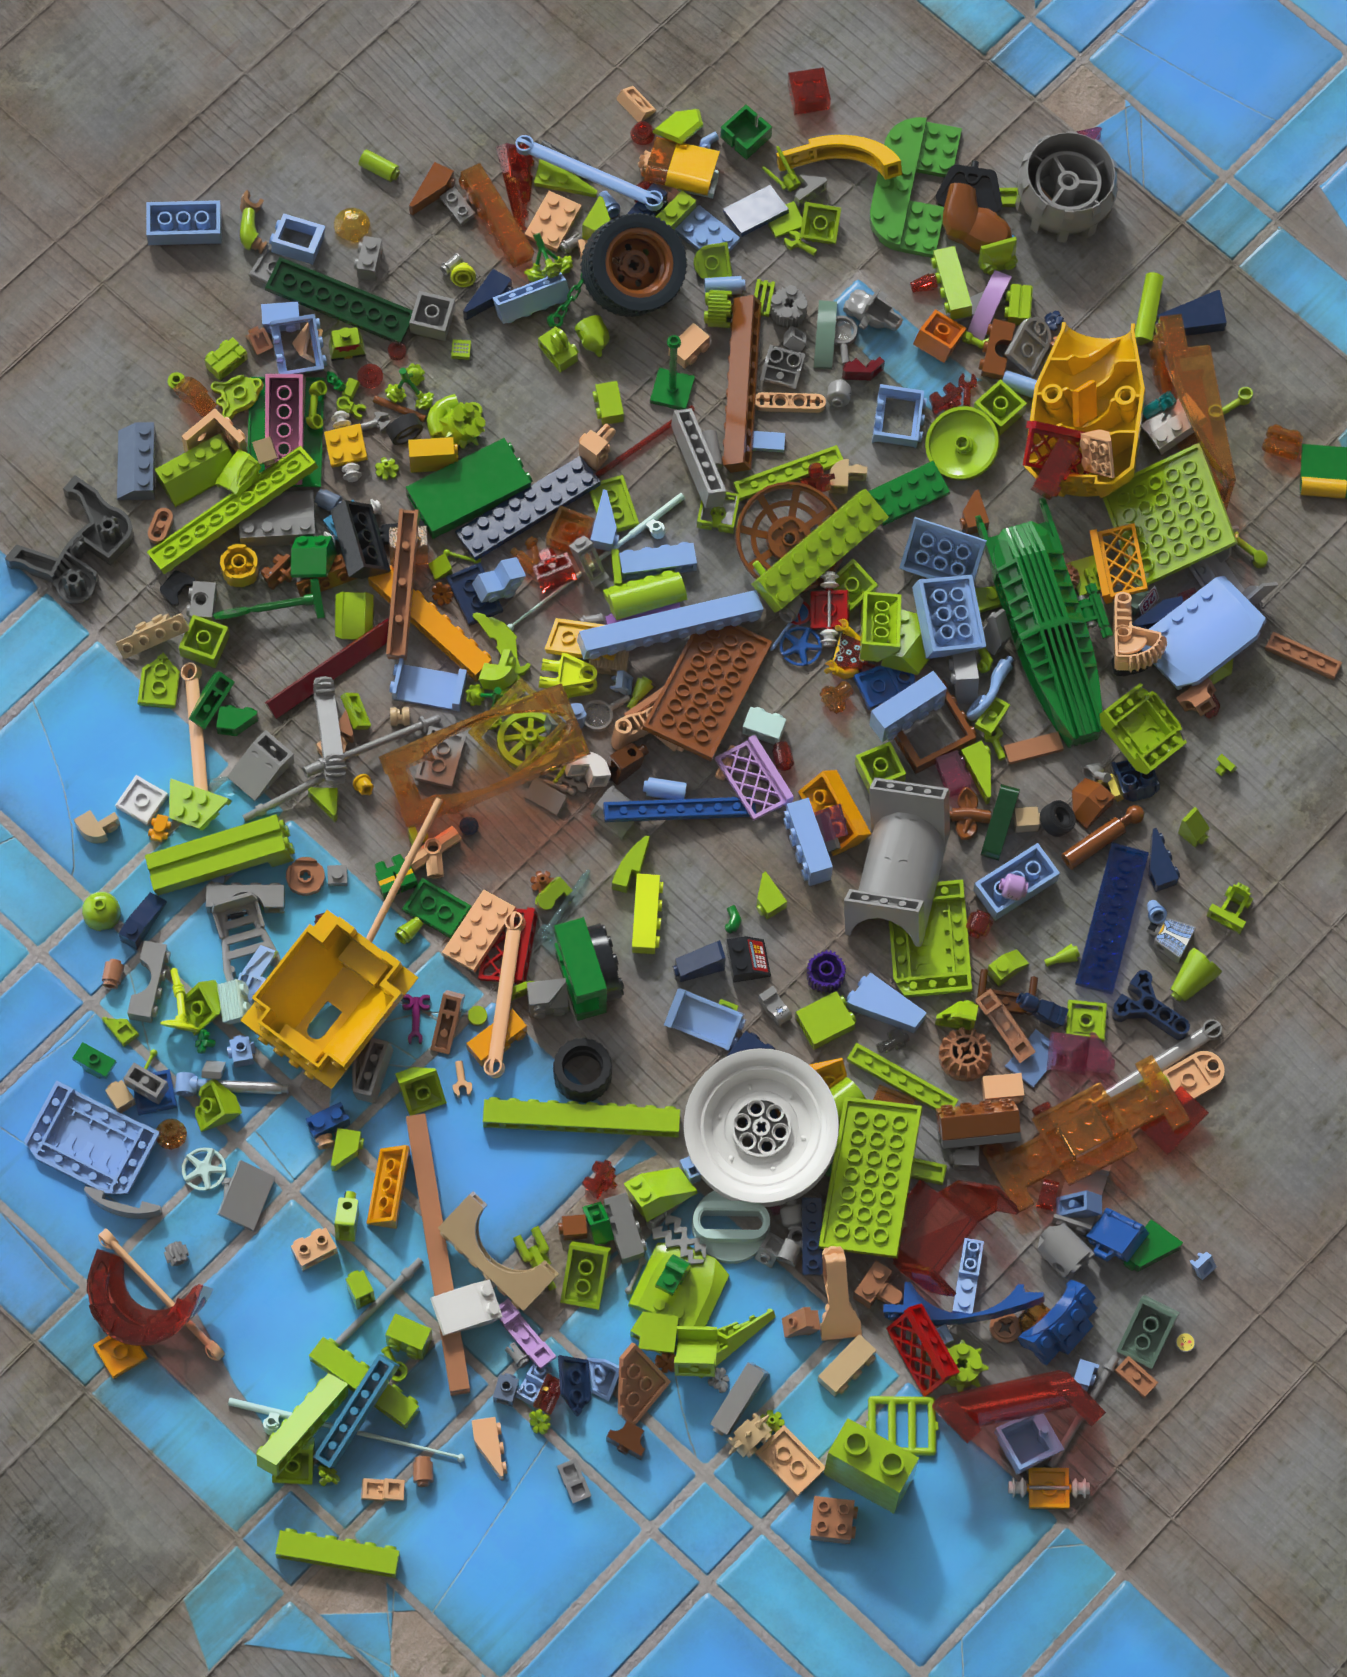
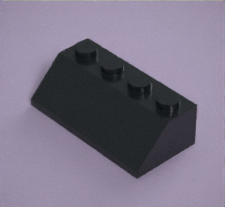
M344 500L331 509L330 512L349 577L365 579L389 573L391 570L372 504Z

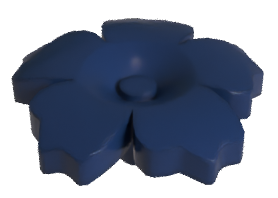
M1056 310L1044 317L1050 330L1054 332L1058 330L1057 325H1061L1064 322V318Z

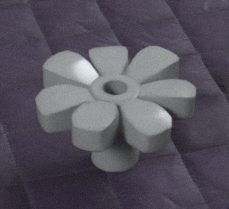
M717 1367L715 1369V1377L708 1379L709 1386L719 1389L720 1393L728 1390L727 1382L730 1381L728 1375H725L726 1370L724 1368Z

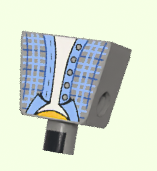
M1166 918L1162 926L1151 922L1146 932L1156 936L1153 947L1178 964L1196 927Z

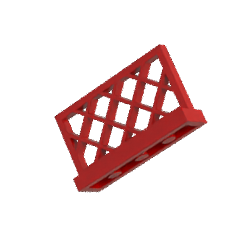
M1027 421L1026 428L1029 429L1023 466L1060 474L1089 475L1090 472L1085 470L1083 474H1079L1076 466L1082 462L1083 458L1079 449L1080 434L1086 432L1039 421ZM1034 433L1039 434L1042 440L1037 445L1033 441ZM1052 437L1055 438L1058 444L1053 449H1051L1047 442ZM1070 441L1073 449L1067 453L1064 444ZM1043 444L1048 450L1044 456L1038 450ZM1060 448L1064 456L1058 460L1054 452ZM1076 451L1080 459L1073 463L1070 455ZM1035 452L1038 460L1035 463H1030V455ZM1048 456H1051L1054 464L1050 467L1044 461ZM1066 459L1070 467L1063 470L1060 463Z
M527 907V909L516 910V912L524 915L526 922L520 934L514 984L517 985L527 981L538 920V913L535 908ZM502 931L503 935L492 946V948L496 947L500 953L492 959L488 957V954L480 964L479 980L499 982L500 977L498 975L501 973V968L498 970L494 962L503 956L504 950L501 951L497 944L506 938L504 931ZM492 964L496 972L491 976L484 975L485 969Z
M920 1303L904 1310L905 1313L886 1329L922 1395L926 1397L951 1377L958 1375L960 1371L923 1304ZM907 1318L909 1319L912 1327L907 1326ZM895 1327L901 1328V1336L897 1335L894 1330ZM906 1330L911 1332V1341L906 1339ZM917 1336L919 1337L922 1344L916 1343ZM905 1344L911 1345L910 1354L907 1353ZM916 1348L921 1349V1358L915 1356ZM926 1352L929 1355L931 1362L926 1360ZM915 1361L920 1363V1371L916 1369ZM926 1365L931 1367L930 1375L925 1374ZM936 1370L939 1373L941 1379L936 1378ZM925 1378L930 1380L929 1389L924 1384Z

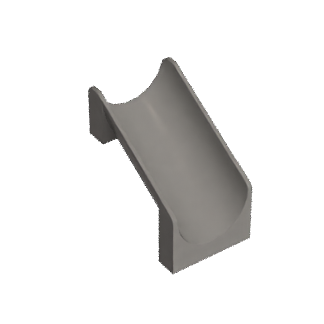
M874 778L869 788L872 834L859 889H849L844 899L845 934L850 936L857 923L866 919L880 918L901 926L911 936L915 946L921 947L950 834L949 788Z

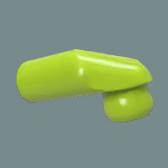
M981 648L977 650L982 658L977 665V669L981 673H986L990 670L993 659L986 648Z

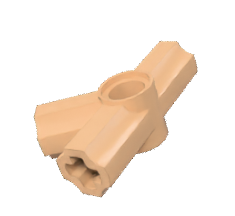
M451 826L436 837L428 839L419 848L411 864V869L415 872L426 865L427 878L437 879L444 877L442 853L462 840L457 830ZM430 846H437L438 850L430 852L428 848Z

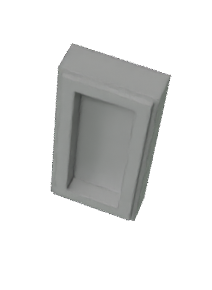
M206 1060L201 1077L221 1079L226 1069V1062Z

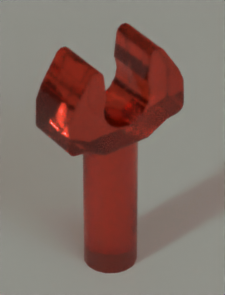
M962 373L958 380V386L964 389L963 406L970 407L971 389L977 386V379L972 374L971 382H965V376Z

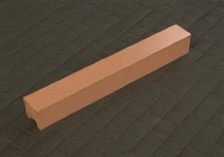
M399 509L386 649L388 659L399 660L403 658L407 660L420 520L418 510Z

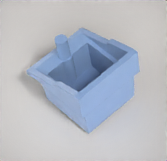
M1041 1408L1000 1425L994 1431L999 1445L1016 1474H1020L1053 1455L1064 1451L1061 1442Z

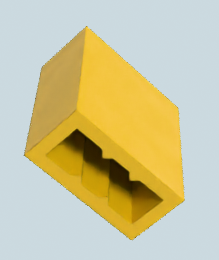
M453 437L408 440L411 473L438 471L458 461V446L454 444Z

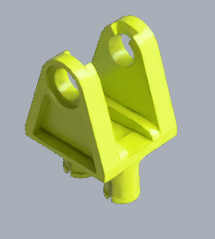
M562 653L560 661L543 658L541 671L558 672L559 676L557 678L540 676L539 688L555 690L557 692V699L590 695L596 691L597 670L593 665L567 653ZM585 671H591L593 675L588 674ZM593 683V687L591 688H585L583 686Z

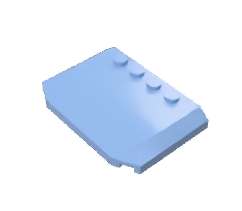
M1225 576L1216 577L1149 629L1161 632V635L1167 638V647L1164 654H1162L1161 659L1157 660V663L1153 664L1177 690L1187 685H1199L1256 641L1263 624L1265 625L1266 618ZM1145 645L1140 651H1146L1152 646Z
M56 1080L24 1142L37 1160L95 1189L102 1190L105 1194H129L161 1133Z

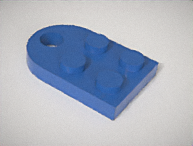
M881 665L855 674L853 677L868 710L878 707L915 683L914 674ZM906 674L908 675L909 680L903 681L900 679L899 675Z

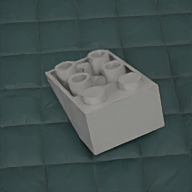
M265 730L251 744L227 778L251 799L256 801L294 763V754Z

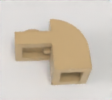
M849 459L838 461L830 471L828 493L847 494L848 480L866 481L867 467L859 464L849 466Z
M91 810L74 819L75 826L82 837L91 843H104L108 841L106 833L115 831L120 825L119 818L115 812L99 822Z

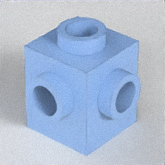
M239 1035L229 1040L230 1047H227L229 1059L233 1058L235 1068L254 1064L252 1054H255L256 1051L254 1042L249 1041V1036Z

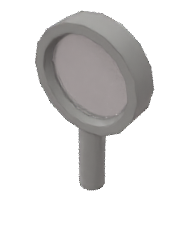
M840 315L836 316L834 345L840 346L842 365H845L849 361L847 346L853 343L857 337V325L853 319Z
M626 694L611 704H607L602 700L589 701L583 706L587 714L584 727L592 732L606 730L613 721V711L629 702L630 697Z

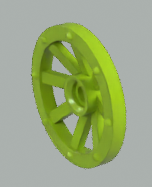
M523 711L511 715L502 723L497 735V748L504 761L512 767L523 771H537L551 765L560 753L559 750L547 755L539 742L554 746L555 748L562 744V736L554 737V739L540 736L547 731L544 726L536 730L533 729L534 721L544 724L546 715L534 711ZM528 720V728L525 729L517 722ZM510 727L521 733L505 735ZM519 741L509 752L507 751L504 742ZM522 748L526 749L525 762L513 757ZM535 748L542 760L530 762L531 750Z

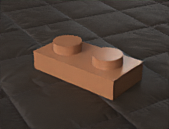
M1129 1356L1114 1371L1143 1398L1158 1384L1151 1375Z

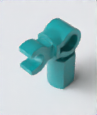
M1167 391L1159 397V400L1155 399L1144 406L1143 415L1146 419H1149L1160 411L1173 406L1177 400L1171 391Z

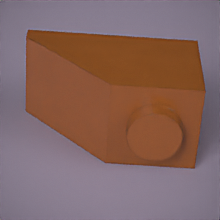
M979 489L974 491L962 512V518L959 519L961 529H965L966 534L969 535L978 533L975 516L980 515L986 530L989 528L990 522Z

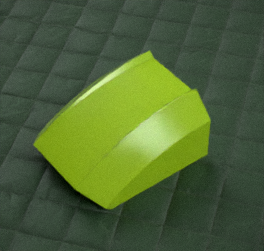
M340 592L336 594V637L341 639H358L373 628L374 595L367 592Z

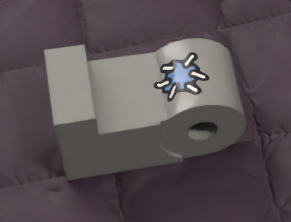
M774 986L759 995L758 1002L778 1026L792 1018L790 1010L783 1003Z

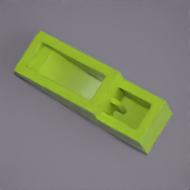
M645 836L638 841L623 858L612 881L613 890L627 893L631 876L637 877V874L641 873L650 836Z

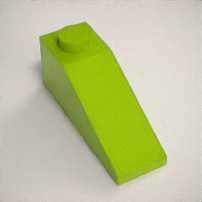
M981 740L962 749L960 757L985 803L989 804L991 799V751Z

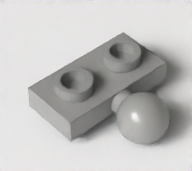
M454 186L440 196L441 201L461 226L476 216L468 203H475L479 200L480 193L474 188L467 190L463 198Z

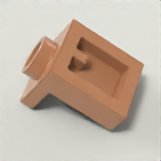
M256 326L248 330L249 334L245 337L249 339L256 355L274 347L264 327L259 329Z

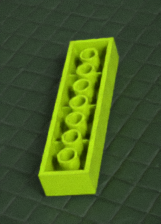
M866 488L861 490L751 583V585L773 612H778L888 519V515Z

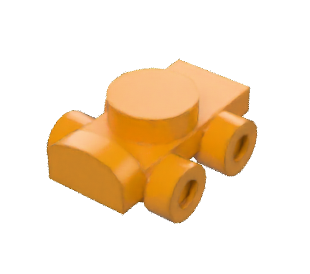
M157 814L156 818H152L151 825L154 828L149 829L148 832L151 840L162 842L163 839H168L169 832H165V830L170 829L172 822L168 821V816Z

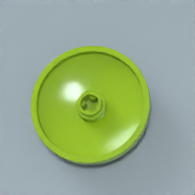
M968 406L954 407L940 414L928 429L925 441L926 454L929 461L935 462L940 474L953 480H970L985 473L994 463L1000 446L999 433L994 422L981 410Z

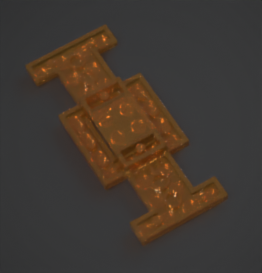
M1153 1055L1135 1063V1067L1143 1081L1113 1097L1108 1096L1101 1082L1031 1118L1040 1135L1006 1153L1001 1143L980 1145L982 1153L1017 1214L1034 1205L1026 1188L1060 1170L1067 1184L1071 1186L1137 1151L1138 1146L1130 1133L1164 1115L1173 1131L1190 1123L1188 1115ZM1108 1139H1111V1141H1109V1142H1107V1143H1105V1144H1103V1145L1097 1147L1096 1149H1094V1150H1092V1151H1090V1152H1088V1153H1086V1154H1084V1155H1082V1156L1076 1158L1077 1155H1079V1154H1081V1153H1083V1152H1085V1151H1087V1150L1093 1148L1094 1146H1096V1145H1098V1144H1100V1143H1102V1142H1104V1141H1106V1140H1108Z

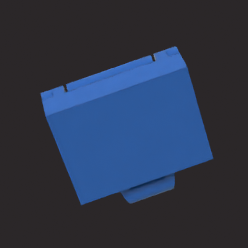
M1106 1208L1103 1215L1087 1234L1089 1243L1095 1246L1094 1256L1106 1262L1110 1261L1114 1256L1128 1262L1149 1232L1144 1225L1110 1208Z

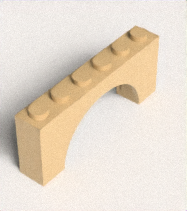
M473 1191L438 1227L440 1234L444 1239L455 1244L454 1248L460 1254L464 1253L469 1258L468 1261L472 1266L484 1272L483 1276L487 1280L490 1279V1282L493 1281L498 1286L497 1289L501 1294L512 1299L511 1303L517 1309L524 1311L559 1273L545 1260L540 1265L526 1270L511 1269L494 1260L484 1248L479 1233L480 1217L487 1204Z

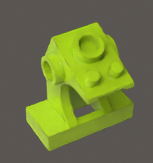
M1239 882L1237 885L1234 884L1233 887L1229 886L1224 895L1227 899L1223 906L1220 908L1212 903L1206 916L1241 934L1246 921L1240 919L1239 916L1245 907L1249 908L1254 899L1251 897L1252 893L1249 892L1251 889ZM1230 901L1240 905L1236 914L1226 909Z

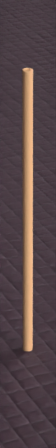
M437 797L366 937L370 942H373L443 803V800Z

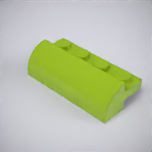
M667 570L661 574L646 576L640 580L629 581L626 584L611 586L603 590L604 597L610 605V611L616 620L688 600L682 577L679 572L674 570Z

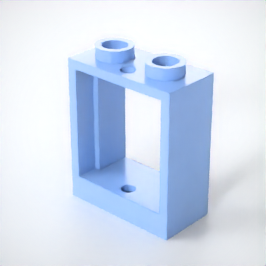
M283 214L281 220H278L276 223L275 234L272 233L270 237L271 252L313 265L325 237V226ZM288 228L313 236L309 248L280 240L284 229Z

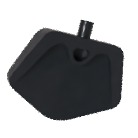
M975 160L972 161L971 166L953 165L936 193V202L944 207L949 185L952 183H963L975 188L978 207L987 208L998 213L1002 209V200L997 174L991 169L978 168L979 162Z

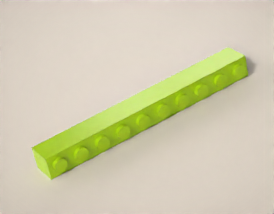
M497 1097L484 1099L483 1127L679 1137L680 1109H676L674 1106L657 1108L654 1105L637 1107L634 1104L618 1106L615 1103L598 1105L595 1102L579 1104L576 1101L559 1103L556 1100L539 1102L537 1099H529L528 1101H520L517 1098L500 1100Z

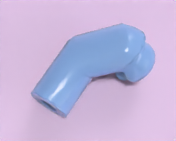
M713 132L700 140L699 147L710 149L711 144L719 140L718 134Z

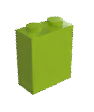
M837 991L795 1012V1019L813 1050L855 1029L856 1018L852 1012H848L846 1000L842 995L839 996Z

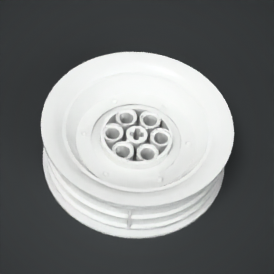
M759 1048L731 1054L710 1067L698 1080L689 1096L684 1115V1137L690 1159L700 1172L701 1178L716 1193L730 1201L760 1203L764 1207L785 1204V1202L793 1201L810 1191L822 1179L835 1155L839 1121L833 1095L823 1078L810 1065L789 1053ZM752 1105H760L762 1108L761 1112L753 1114L750 1110ZM778 1109L781 1112V1116L778 1119L771 1118V1110ZM739 1119H746L748 1125L745 1128H739L737 1126ZM761 1124L762 1126V1124H765L766 1131L759 1133L757 1125ZM778 1128L786 1130V1135L783 1138H778L775 1135V1131ZM750 1137L753 1140V1144L750 1147H745L742 1144V1140ZM765 1142L771 1143L773 1146L772 1150L764 1152L761 1149L762 1144Z

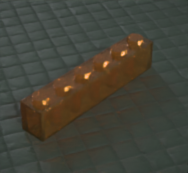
M481 163L461 171L459 184L463 190L465 189L469 193L468 199L470 203L475 205L478 216L485 221L488 232L493 234L497 247L501 248L504 252L506 262L510 263L513 268H516L531 261L534 255L533 248Z

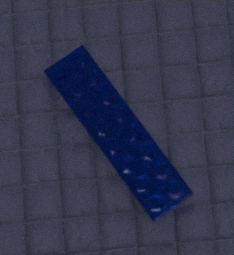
M1116 843L1111 844L1075 985L1113 994L1149 852Z

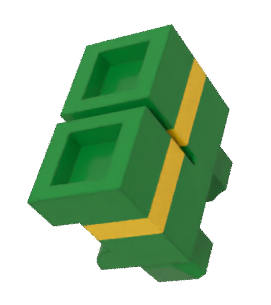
M401 854L391 858L394 865L387 868L384 861L375 864L376 881L384 900L405 861ZM411 866L396 895L400 894V890L403 893L417 887V879Z

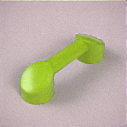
M322 380L314 382L309 389L311 399L309 416L306 417V422L314 430L323 426L322 417L316 414L318 396L324 395L327 392V385Z
M1249 387L1240 388L1238 398L1222 408L1218 405L1211 406L1208 409V417L1218 422L1222 420L1223 415L1238 406L1249 404L1253 398L1252 389Z
M1236 531L1234 534L1238 542L1237 545L1253 556L1252 563L1256 568H1264L1268 562L1267 554L1262 550L1253 548L1241 539Z

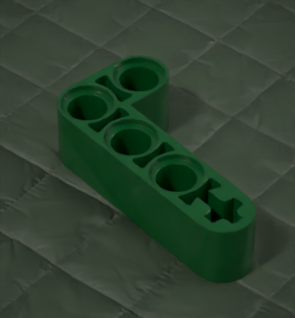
M1001 784L981 856L999 861L1020 789Z

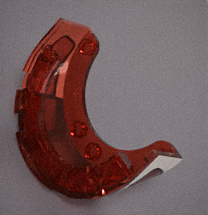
M100 1249L96 1250L92 1261L86 1290L89 1297L91 1314L102 1330L113 1339L134 1346L154 1345L175 1335L201 1311L213 1291L212 1288L198 1284L191 1289L183 1300L177 1298L173 1307L162 1310L145 1308L138 1304L127 1290L124 1280L125 1264L123 1259L118 1255Z

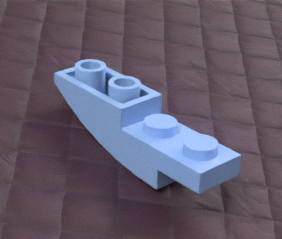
M964 1238L952 1313H973L984 1241Z

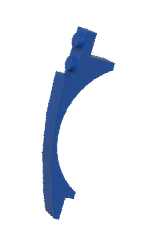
M905 1282L903 1305L884 1304L883 1313L885 1318L895 1321L905 1313L904 1310L908 1307L922 1303L934 1326H942L944 1324L961 1325L996 1319L1044 1303L1045 1297L1043 1292H1025L1024 1284H1018L1007 1298L994 1307L981 1312L960 1314L933 1306L919 1295L911 1282Z

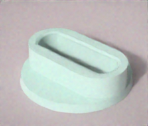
M715 1191L706 1195L699 1202L692 1217L693 1237L700 1238V1244H706V1254L716 1258L721 1263L736 1264L753 1258L770 1232V1215L762 1204L730 1201ZM703 1216H758L762 1221V1226L759 1230L704 1229L700 1224V1220Z

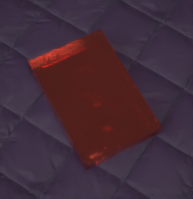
M1180 1085L1140 1128L1168 1155L1209 1112Z

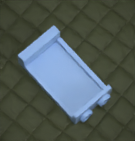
M679 988L664 1026L675 1028L730 1051L739 1040L736 1037L738 1030L742 1031L746 1020L743 1019L745 1014Z

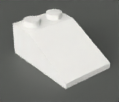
M490 1279L430 1298L443 1336L488 1325L503 1317Z

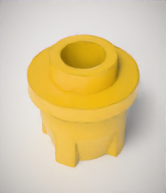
M360 774L353 780L354 789L359 791L361 795L372 794L374 785L367 774Z

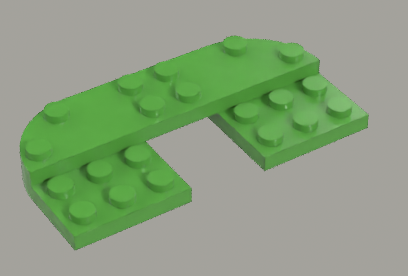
M916 117L906 119L895 125L885 139L884 145L891 149L901 160L902 175L885 180L878 171L870 209V227L872 232L879 238V242L892 250L933 258V250H937L944 207L910 201L915 173L945 178L951 166L955 165L962 128L926 122L927 118Z

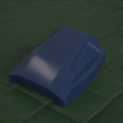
M1128 760L1117 763L1111 762L1113 772L1122 791L1123 799L1134 802L1150 798L1160 790V783L1155 769L1146 775L1136 771Z

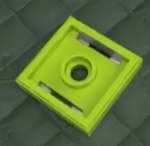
M1068 1000L1067 1009L1069 1010L1066 1018L1065 1038L1104 1042L1107 1003ZM1081 1007H1090L1092 1009H1084ZM1087 1018L1090 1022L1089 1024H1084L1082 1020Z

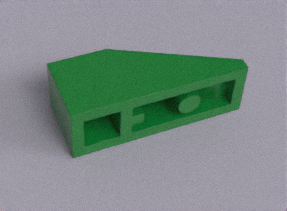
M220 671L213 673L204 687L189 720L205 730L235 682Z

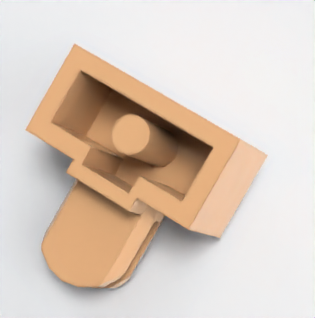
M605 424L597 433L592 430L587 434L584 433L579 439V456L595 471L608 459V453L610 452L608 442L616 433V430L610 428L608 424Z

